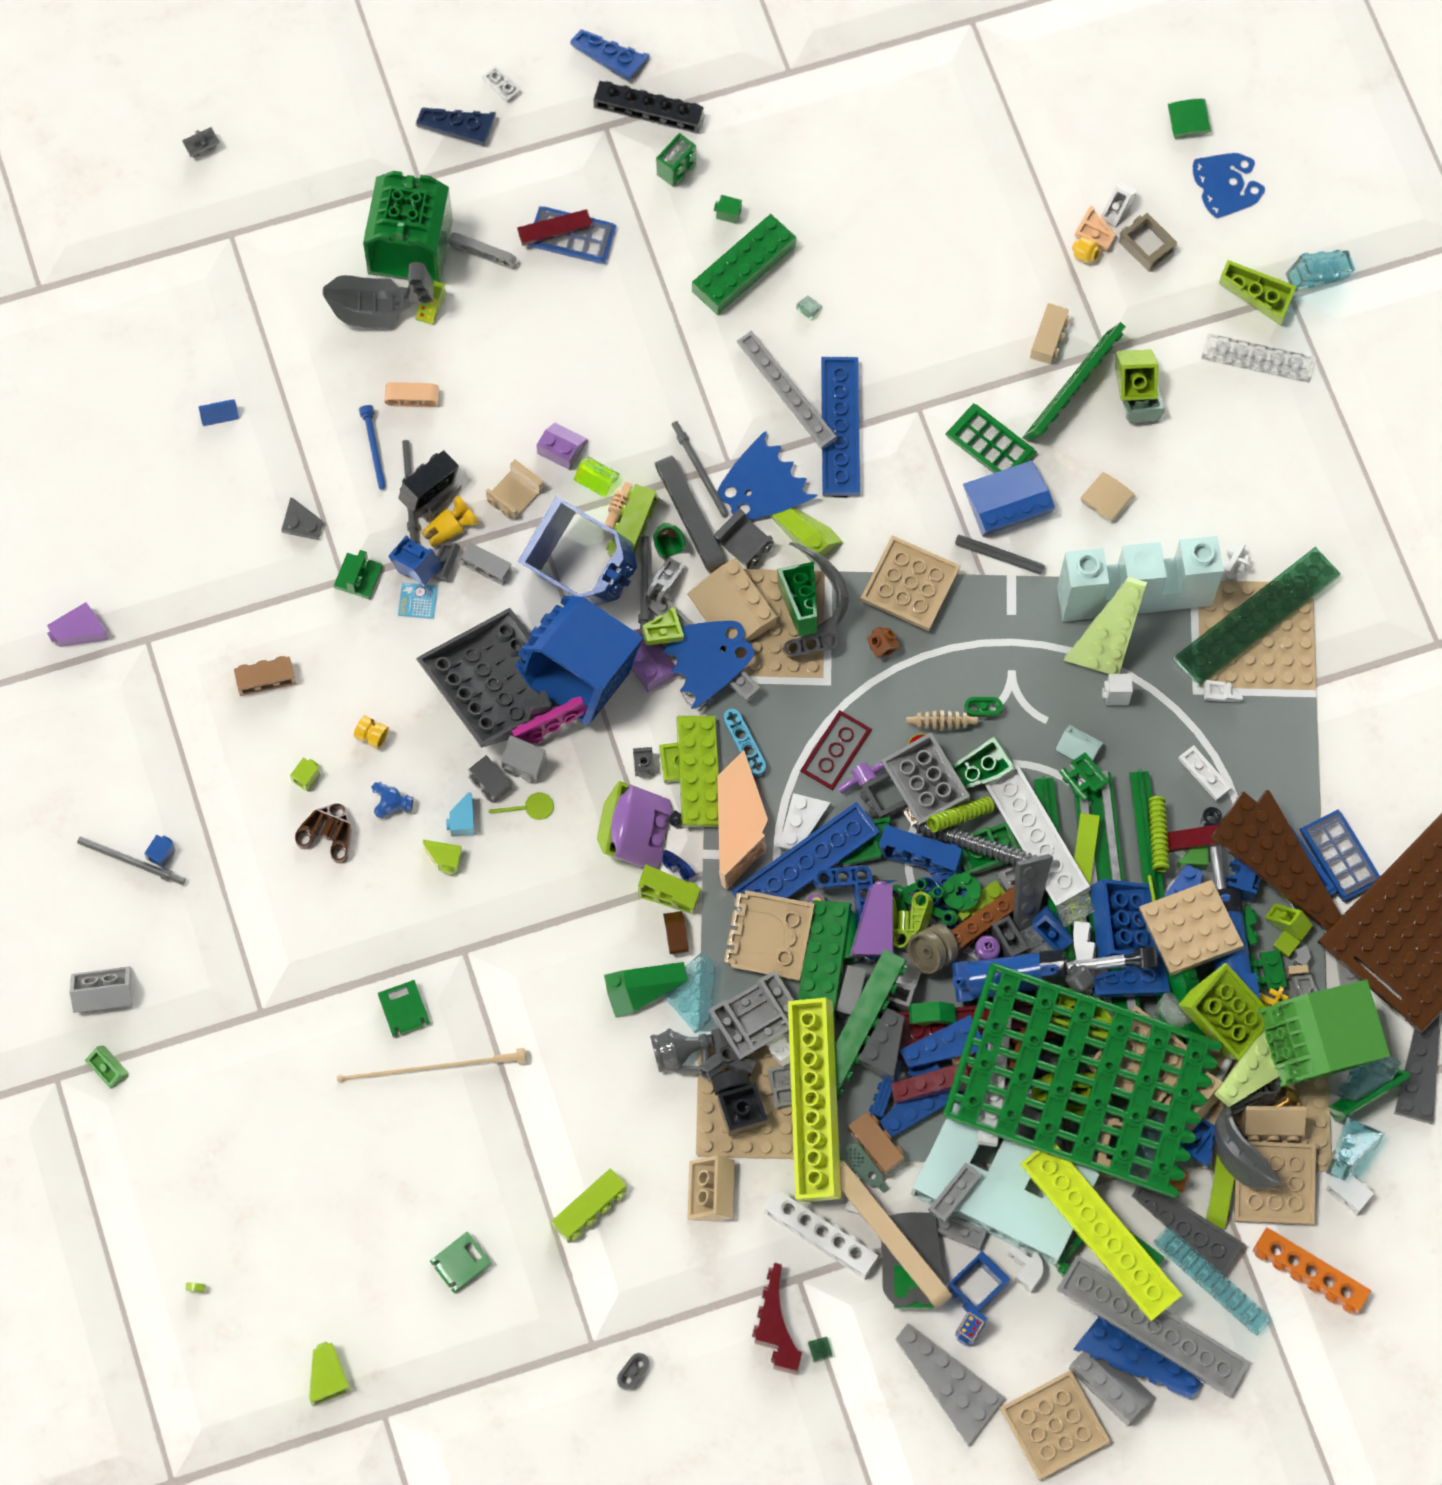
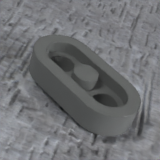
M633 1354L618 1373L617 1384L622 1390H632L648 1370L649 1359L645 1354ZM638 1361L643 1363V1366L640 1368L635 1365ZM626 1377L631 1379V1382L628 1384L623 1382Z

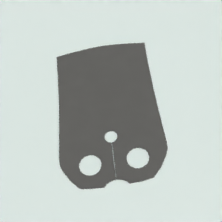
M924 1212L888 1215L946 1287L936 1216L932 1213ZM881 1241L882 1284L884 1294L895 1306H910L913 1302H920L923 1305L932 1304L919 1287L907 1290V1295L904 1298H898L895 1295L894 1265L901 1266V1264Z

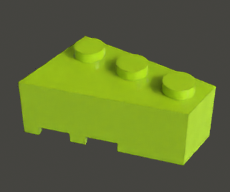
M645 864L638 883V897L692 915L694 914L701 894V888L693 882H686Z

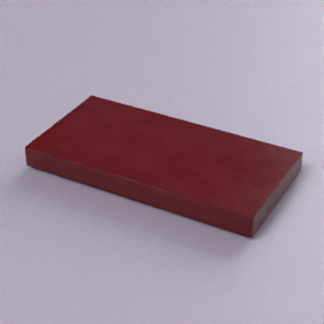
M839 710L800 772L833 791L872 728ZM843 716L865 729L866 732L833 783L829 784L805 769L839 717ZM843 727L839 730L838 737L842 742H850L853 739L854 733L851 728ZM843 730H849L852 736L845 740L841 738L840 733ZM834 742L830 744L828 752L832 757L837 758L843 754L844 748L842 744ZM838 745L842 751L840 754L834 755L830 751L831 747ZM822 758L819 761L818 767L821 772L829 773L833 770L834 763L830 758ZM822 761H830L832 767L829 770H823L820 766Z

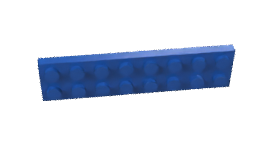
M821 357L822 419L837 437L836 441L822 450V496H860L858 357Z
M855 802L733 889L731 893L736 898L737 893L745 894V890L789 899L812 883L815 875L820 870L833 868L879 835L880 831L858 802Z

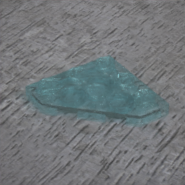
M703 952L685 966L688 982L662 995L695 1034L710 1022L711 1014L708 1009L712 1008L716 967Z

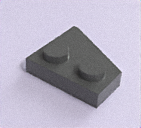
M290 497L281 529L282 533L319 540L323 521L297 500Z

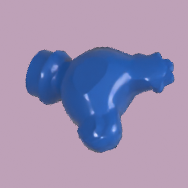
M381 781L379 783L375 782L371 786L372 792L381 796L380 803L374 809L376 817L384 818L387 814L395 813L399 809H402L404 812L412 811L414 799L412 796L407 794L402 797L397 788L382 784Z

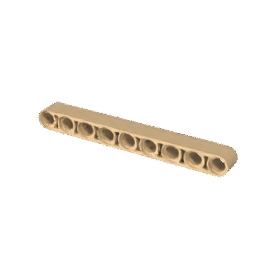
M842 1160L840 1162L841 1191L936 1309L952 1297L951 1293L853 1171Z

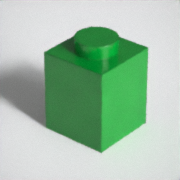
M721 195L720 200H716L714 205L716 219L734 224L738 223L742 210V200Z

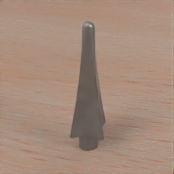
M461 485L456 486L442 497L426 505V511L421 515L425 521L430 517L434 520L449 500L461 489Z

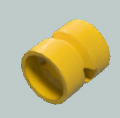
M364 715L359 720L353 737L362 742L367 740L368 745L379 749L387 737L389 727L380 722L375 724L374 719Z

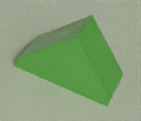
M1208 847L1189 850L1178 861L1176 868L1182 870L1187 864L1196 869L1206 871L1208 867Z

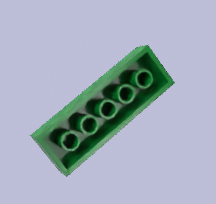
M770 213L692 281V292L716 315H719L796 247V236Z

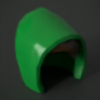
M662 523L657 527L653 534V541L661 559L686 549L684 535L676 525Z

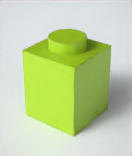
M303 757L290 774L291 782L308 791L320 775L318 763Z

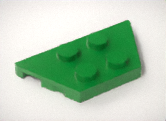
M890 816L871 820L880 831V834L842 860L840 864L843 867L881 859L882 853L879 844L885 825H890Z

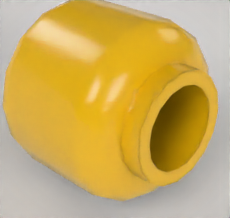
M1086 237L1075 241L1072 246L1075 259L1088 264L1096 261L1101 252L1099 244Z

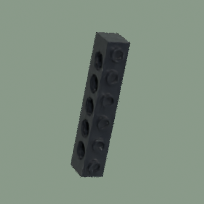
M599 80L593 99L594 108L696 134L699 132L704 116V106L697 103H688L681 99L665 97L662 94L656 95L645 90L632 89L626 85H616L610 81L604 82Z

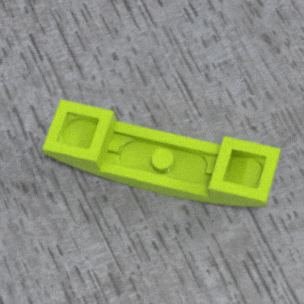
M1216 1153L1215 1170L1206 1219L1219 1228L1225 1229L1234 1177L1223 1166Z

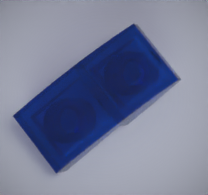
M668 850L663 851V859L661 860L666 869L670 868L673 873L679 870V874L684 881L687 880L693 883L697 881V874L682 858Z

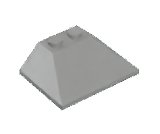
M774 970L759 979L757 984L728 1001L720 1002L708 1009L738 1059L741 1060L789 1031L788 1001H794V999Z

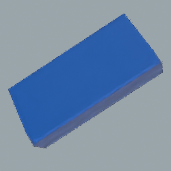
M235 399L198 407L203 426L239 419Z

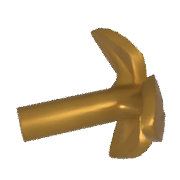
M1288 1086L1281 1087V1089L1287 1092L1286 1098L1273 1106L1294 1104L1296 1107H1301V1103L1294 1091Z

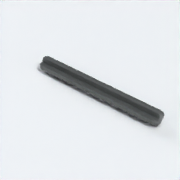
M960 534L956 537L955 544L957 546L1040 575L1044 572L1045 564Z

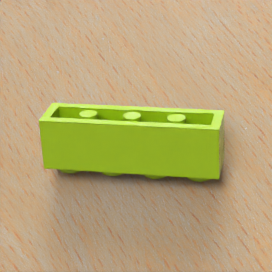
M611 1168L608 1169L551 1220V1226L567 1243L571 1239L575 1241L582 1234L581 1230L586 1226L588 1228L592 1226L600 1213L605 1214L612 1207L611 1203L615 1200H621L626 1195L627 1185Z

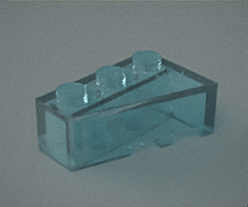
M1348 250L1320 251L1314 254H1301L1285 274L1288 282L1296 286V292L1302 286L1308 285L1309 288L1315 286L1314 283L1324 281L1325 284L1347 279L1353 273L1355 267Z
M1347 1117L1326 1173L1345 1181L1378 1148L1384 1132Z

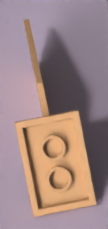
M744 750L717 776L719 875L721 886L726 890L767 851L763 831L768 818Z

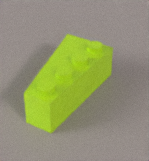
M1227 260L1219 284L1280 326L1296 289L1295 285Z
M635 484L634 488H630L627 498H629L627 506L623 505L620 513L622 516L620 523L617 522L614 527L616 532L632 542L634 554L640 544L638 537H642L645 533L647 526L645 521L651 518L654 513L653 504H658L660 499L656 491ZM615 537L613 540H609L606 548L610 557L613 556L617 549Z

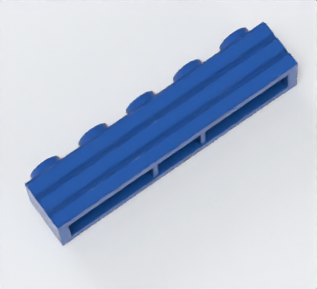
M899 1059L896 1068L895 1081L897 1079L899 1070L902 1065V1060ZM882 1076V1083L879 1082L877 1087L879 1090L878 1094L875 1093L873 1101H875L874 1105H871L869 1112H871L870 1116L873 1114L879 1120L884 1115L892 1093L891 1083H895V1081L892 1082Z

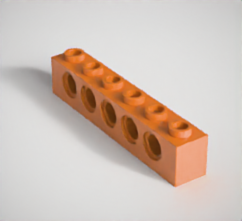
M1268 1227L1265 1228L1252 1250L1260 1260L1271 1262L1275 1269L1281 1272L1284 1270L1290 1274L1293 1280L1304 1282L1311 1291L1322 1293L1325 1295V1299L1331 1303L1340 1304L1343 1306L1342 1309L1350 1314H1358L1372 1291ZM1271 1248H1278L1280 1255H1274L1271 1252ZM1288 1258H1295L1298 1265L1292 1266L1288 1262ZM1306 1269H1313L1315 1276L1307 1275ZM1324 1279H1329V1280H1331L1332 1283H1333V1286H1332V1287H1327V1286H1325L1324 1283H1323V1280H1324ZM1341 1290H1348L1350 1297H1343Z

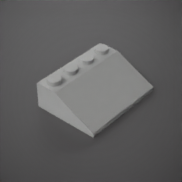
M931 732L881 760L919 826L927 823V818L931 815L971 802L970 795Z

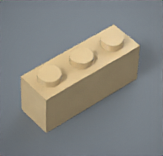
M1051 303L1047 304L1031 349L1030 358L1047 364H1051L1053 358L1057 359L1060 348H1057L1058 343H1062L1065 332H1062L1063 328L1068 327L1071 318L1068 316L1069 309Z

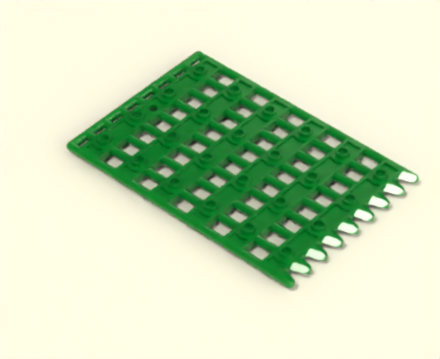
M991 963L943 1116L960 1124L1172 1198H1177L1179 1191L1168 1182L1169 1180L1180 1181L1185 1177V1173L1174 1165V1162H1186L1190 1159L1189 1152L1179 1145L1180 1143H1192L1196 1139L1195 1134L1187 1129L1185 1125L1199 1124L1201 1121L1200 1115L1193 1111L1191 1106H1203L1207 1099L1196 1090V1087H1209L1212 1084L1211 1078L1201 1070L1214 1069L1218 1065L1216 1059L1210 1056L1207 1050L1218 1051L1222 1048V1043L1014 969ZM996 972L1001 973L998 984L993 983ZM1024 981L1038 986L1036 997L1018 992L1020 982ZM990 990L995 992L993 1002L987 1001ZM1058 994L1075 999L1074 1009L1070 1010L1056 1005ZM1015 999L1033 1005L1030 1016L1012 1010ZM1096 1007L1114 1013L1111 1024L1093 1018ZM984 1009L990 1010L987 1021L981 1019ZM1053 1012L1071 1018L1067 1029L1050 1023ZM1009 1017L1027 1023L1024 1034L1006 1028ZM1133 1020L1151 1026L1148 1037L1130 1031ZM1090 1025L1108 1031L1105 1042L1087 1036ZM979 1027L984 1028L981 1039L975 1038ZM1047 1030L1065 1036L1062 1047L1044 1041ZM1171 1033L1189 1039L1186 1050L1168 1044ZM1003 1036L1021 1041L1019 1052L1001 1047ZM1128 1038L1146 1044L1143 1055L1125 1049ZM986 1044H992L993 1049L988 1050ZM1088 1044L1102 1049L1100 1060L1082 1055L1084 1045ZM973 1045L978 1047L975 1058L970 1057ZM1041 1049L1059 1055L1056 1066L1038 1060ZM1165 1052L1183 1057L1181 1067L1178 1068L1163 1063ZM998 1054L1016 1060L1013 1071L995 1065ZM1122 1057L1140 1063L1137 1074L1119 1068ZM1079 1062L1097 1068L1094 1079L1076 1073ZM967 1064L972 1065L969 1076L964 1075ZM1036 1067L1054 1073L1051 1084L1033 1079ZM1160 1070L1178 1076L1175 1087L1157 1081ZM992 1073L1010 1079L1007 1090L989 1084ZM1117 1075L1135 1081L1132 1092L1114 1086ZM1073 1081L1091 1086L1089 1096L1085 1097L1071 1092ZM961 1082L967 1084L963 1095L958 1094ZM1030 1086L1048 1092L1045 1103L1027 1097ZM1154 1089L1172 1094L1170 1104L1167 1105L1152 1100ZM986 1091L1004 1097L1001 1108L983 1102ZM1111 1094L1129 1100L1126 1111L1108 1105ZM1068 1099L1086 1105L1083 1116L1065 1110ZM955 1101L961 1103L957 1114L952 1112ZM1024 1104L1042 1110L1039 1122L1021 1116ZM1149 1107L1167 1113L1164 1124L1146 1118ZM980 1110L999 1116L995 1127L977 1121ZM1106 1112L1124 1118L1121 1129L1103 1124ZM1062 1118L1080 1124L1077 1135L1059 1129ZM1018 1123L1037 1129L1033 1140L1015 1134ZM1143 1126L1161 1131L1159 1141L1155 1142L1141 1137ZM1100 1131L1118 1137L1115 1148L1097 1142ZM1056 1136L1074 1142L1071 1153L1053 1148ZM1138 1144L1156 1150L1153 1161L1135 1155ZM1094 1150L1112 1155L1109 1167L1091 1161ZM1132 1163L1150 1169L1147 1180L1129 1174Z

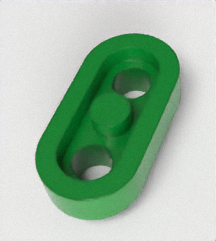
M970 697L964 705V711L970 717H997L1001 714L1003 708L1001 700L996 697ZM975 706L977 710L973 711L970 707ZM993 706L996 710L992 711L989 707Z

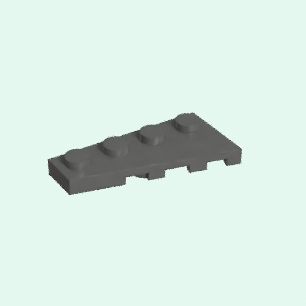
M1050 854L1016 862L1013 923L1020 934L1034 930L1032 928V921L1039 912L1053 856Z

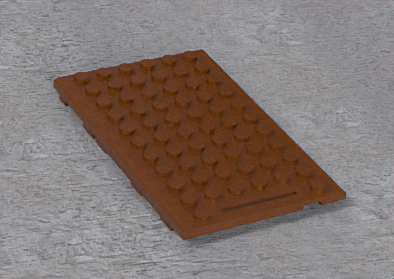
M1442 813L1317 942L1360 981L1367 979L1370 989L1392 1009L1397 1010L1420 1034L1442 1013ZM1354 957H1356L1361 963H1363L1369 970H1371L1377 977H1379L1402 999L1400 1000L1396 995H1394L1387 987H1385L1370 972H1368L1362 965H1360L1354 959Z

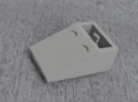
M893 948L894 954L907 961L906 965H908L904 976H899L897 980L899 986L894 994H890L888 1007L905 1012L909 1011V1005L914 997L922 972L912 964L908 953Z

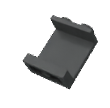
M740 508L714 534L715 540L747 569L751 566L754 567L759 562V557L764 552L768 553L774 543L773 538L770 535L767 536L753 524Z

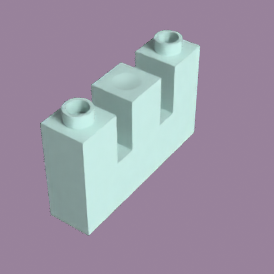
M1218 536L1179 540L1174 558L1163 559L1161 542L1122 546L1118 564L1106 565L1104 548L1065 552L1057 584L1062 622L1096 618L1128 577L1147 582L1138 614L1212 606L1224 572Z
M955 1103L952 1112L957 1114L960 1105ZM946 1119L910 1195L932 1205L962 1166L967 1163L979 1172L981 1177L951 1215L982 1228L987 1233L1018 1248L1021 1247L1032 1255L1036 1252L1042 1260L1055 1266L1073 1228L1045 1194L1043 1198H1040L1024 1190L1030 1176L1020 1166V1163L1036 1150L1004 1139L987 1172L971 1164L979 1144H976L978 1129ZM1072 1163L1093 1188L1099 1173Z

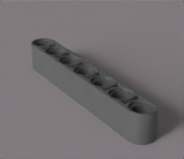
M673 455L656 461V470L706 570L710 572L726 564L724 556Z

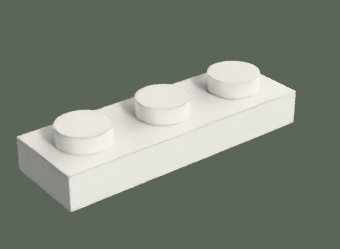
M1194 745L1179 756L1178 759L1215 801L1231 790V786Z

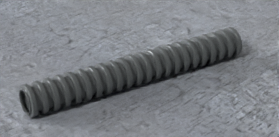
M917 823L916 831L918 834L922 833V835H928L930 838L933 836L934 839L939 838V841L944 840L945 843L961 846L962 849L967 848L968 851L972 850L980 855L983 853L986 857L989 855L990 858L1001 859V862L1006 861L1007 864L1012 863L1013 866H1016L1018 861L1038 857L1037 855L1032 856V853L1026 854V851L1021 852L1020 849L1015 850L1014 847L1009 848L1008 845L1004 846L1002 843L998 844L996 841L993 843L990 839L987 841L985 837L981 839V836L970 835L969 832L959 831L958 828L953 829V827H949L938 832H931L927 823L920 826Z

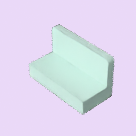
M1069 725L1064 731L1056 750L1073 760L1086 752L1093 761L1103 742Z

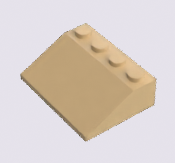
M736 558L719 567L687 593L706 622L737 621L741 623L745 631L744 639L747 642L776 626V615ZM731 627L726 630L725 634L728 638L732 639L737 636L738 632L735 628Z

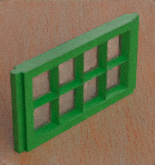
M975 403L945 433L948 439L992 473L1029 462L1037 453L1032 446Z

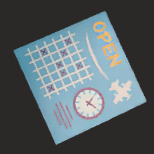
M402 583L398 616L434 619L438 586Z

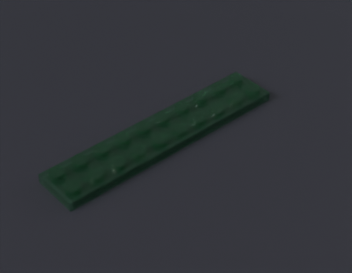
M1315 546L1174 656V660L1199 687L1336 580L1341 573Z

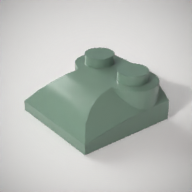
M1159 390L1158 399L1123 401L1126 411L1125 417L1132 423L1155 421L1160 419L1165 413V407Z

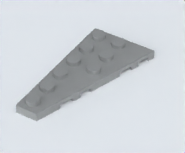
M907 1323L895 1341L917 1370L918 1375L923 1379L944 1413L947 1414L955 1429L964 1439L966 1445L969 1446L1005 1397Z

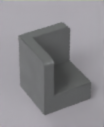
M542 690L539 697L526 699L523 703L528 720L548 713L551 707L546 690Z

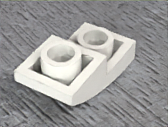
M496 65L482 75V79L506 101L520 91V88L509 76L506 77Z

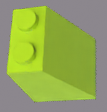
M1153 350L1115 351V371L1120 400L1158 399V362Z

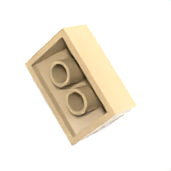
M1246 1106L1241 1116L1242 1136L1247 1141L1259 1142L1260 1140H1267V1142H1279V1140H1287L1289 1143L1299 1142L1305 1135L1307 1109L1306 1107Z
M716 1155L689 1162L687 1220L722 1221L733 1219L735 1160Z

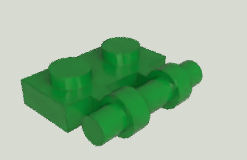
M1086 752L1070 762L1069 766L1073 769L1072 771L1068 772L1065 767L1059 771L1063 777L1062 780L1071 786L1074 790L1073 793L1076 797H1080L1083 802L1089 798L1085 792L1087 789L1095 794L1109 784V780ZM1079 776L1084 783L1079 785L1074 778Z
M1280 950L1260 952V960H1255L1254 953L1249 954L1251 972L1257 975L1259 992L1262 991L1261 985H1266L1267 992L1271 988L1279 990L1280 986L1284 989L1287 988ZM1257 968H1262L1264 977H1259Z

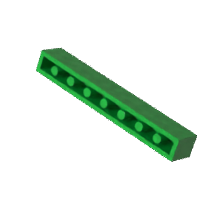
M886 949L881 954L835 1044L838 1100H840L845 1089L842 1087L845 1081L849 1082L854 1073L852 1071L854 1064L858 1065L860 1052L869 1041L872 1029L876 1028L881 1019L879 1018L881 1011L885 1012L890 1003L888 1000L890 994H894L899 986V983H897L899 976H904L908 968L905 959Z

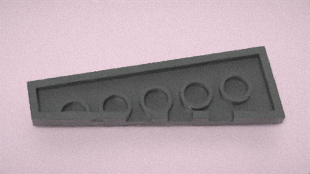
M1439 1016L1422 1034L1415 1028L1413 1030L1404 1071L1410 1074V1078L1400 1086L1394 1111L1395 1115L1431 1125L1434 1122Z
M1137 1186L1131 1196L1222 1278H1224L1245 1245L1170 1196L1141 1186Z

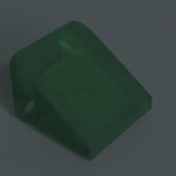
M806 296L797 303L796 309L811 320L822 308V305L810 296Z

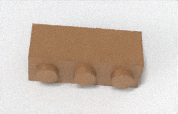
M279 656L275 660L270 661L261 660L253 665L243 664L234 669L240 696L296 684L290 656Z
M866 1112L848 1125L847 1131L862 1146L885 1177L903 1163L904 1152L898 1145L894 1146L890 1141L892 1138L886 1130L882 1131L878 1126L879 1121L873 1114L870 1116Z

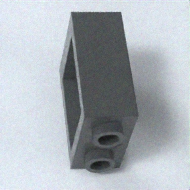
M888 772L861 785L859 795L864 803L867 802L869 805V813L873 819L888 816L891 818L901 813L902 809L907 807L906 802L902 800L882 811L870 792V789L891 779Z

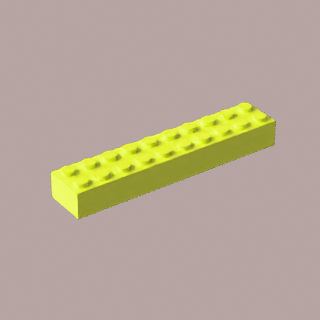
M827 998L788 1001L795 1199L801 1202L841 1199L833 1002Z

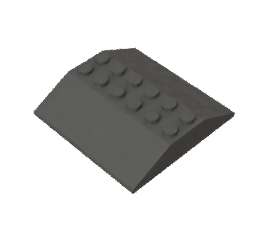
M511 608L416 658L417 662L481 748L508 740L510 735L514 736L512 730L521 724L532 721L528 720L523 703L526 699L540 696L539 693L528 687L516 668L518 660L526 663L518 653L531 636H529L530 633ZM549 701L551 705L549 709L550 712L553 708L558 706Z

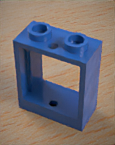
M981 1251L948 1283L947 1289L954 1300L958 1299L963 1304L962 1308L966 1312L971 1307L980 1313L1010 1283L1011 1279ZM979 1264L999 1285L976 1307L956 1286Z

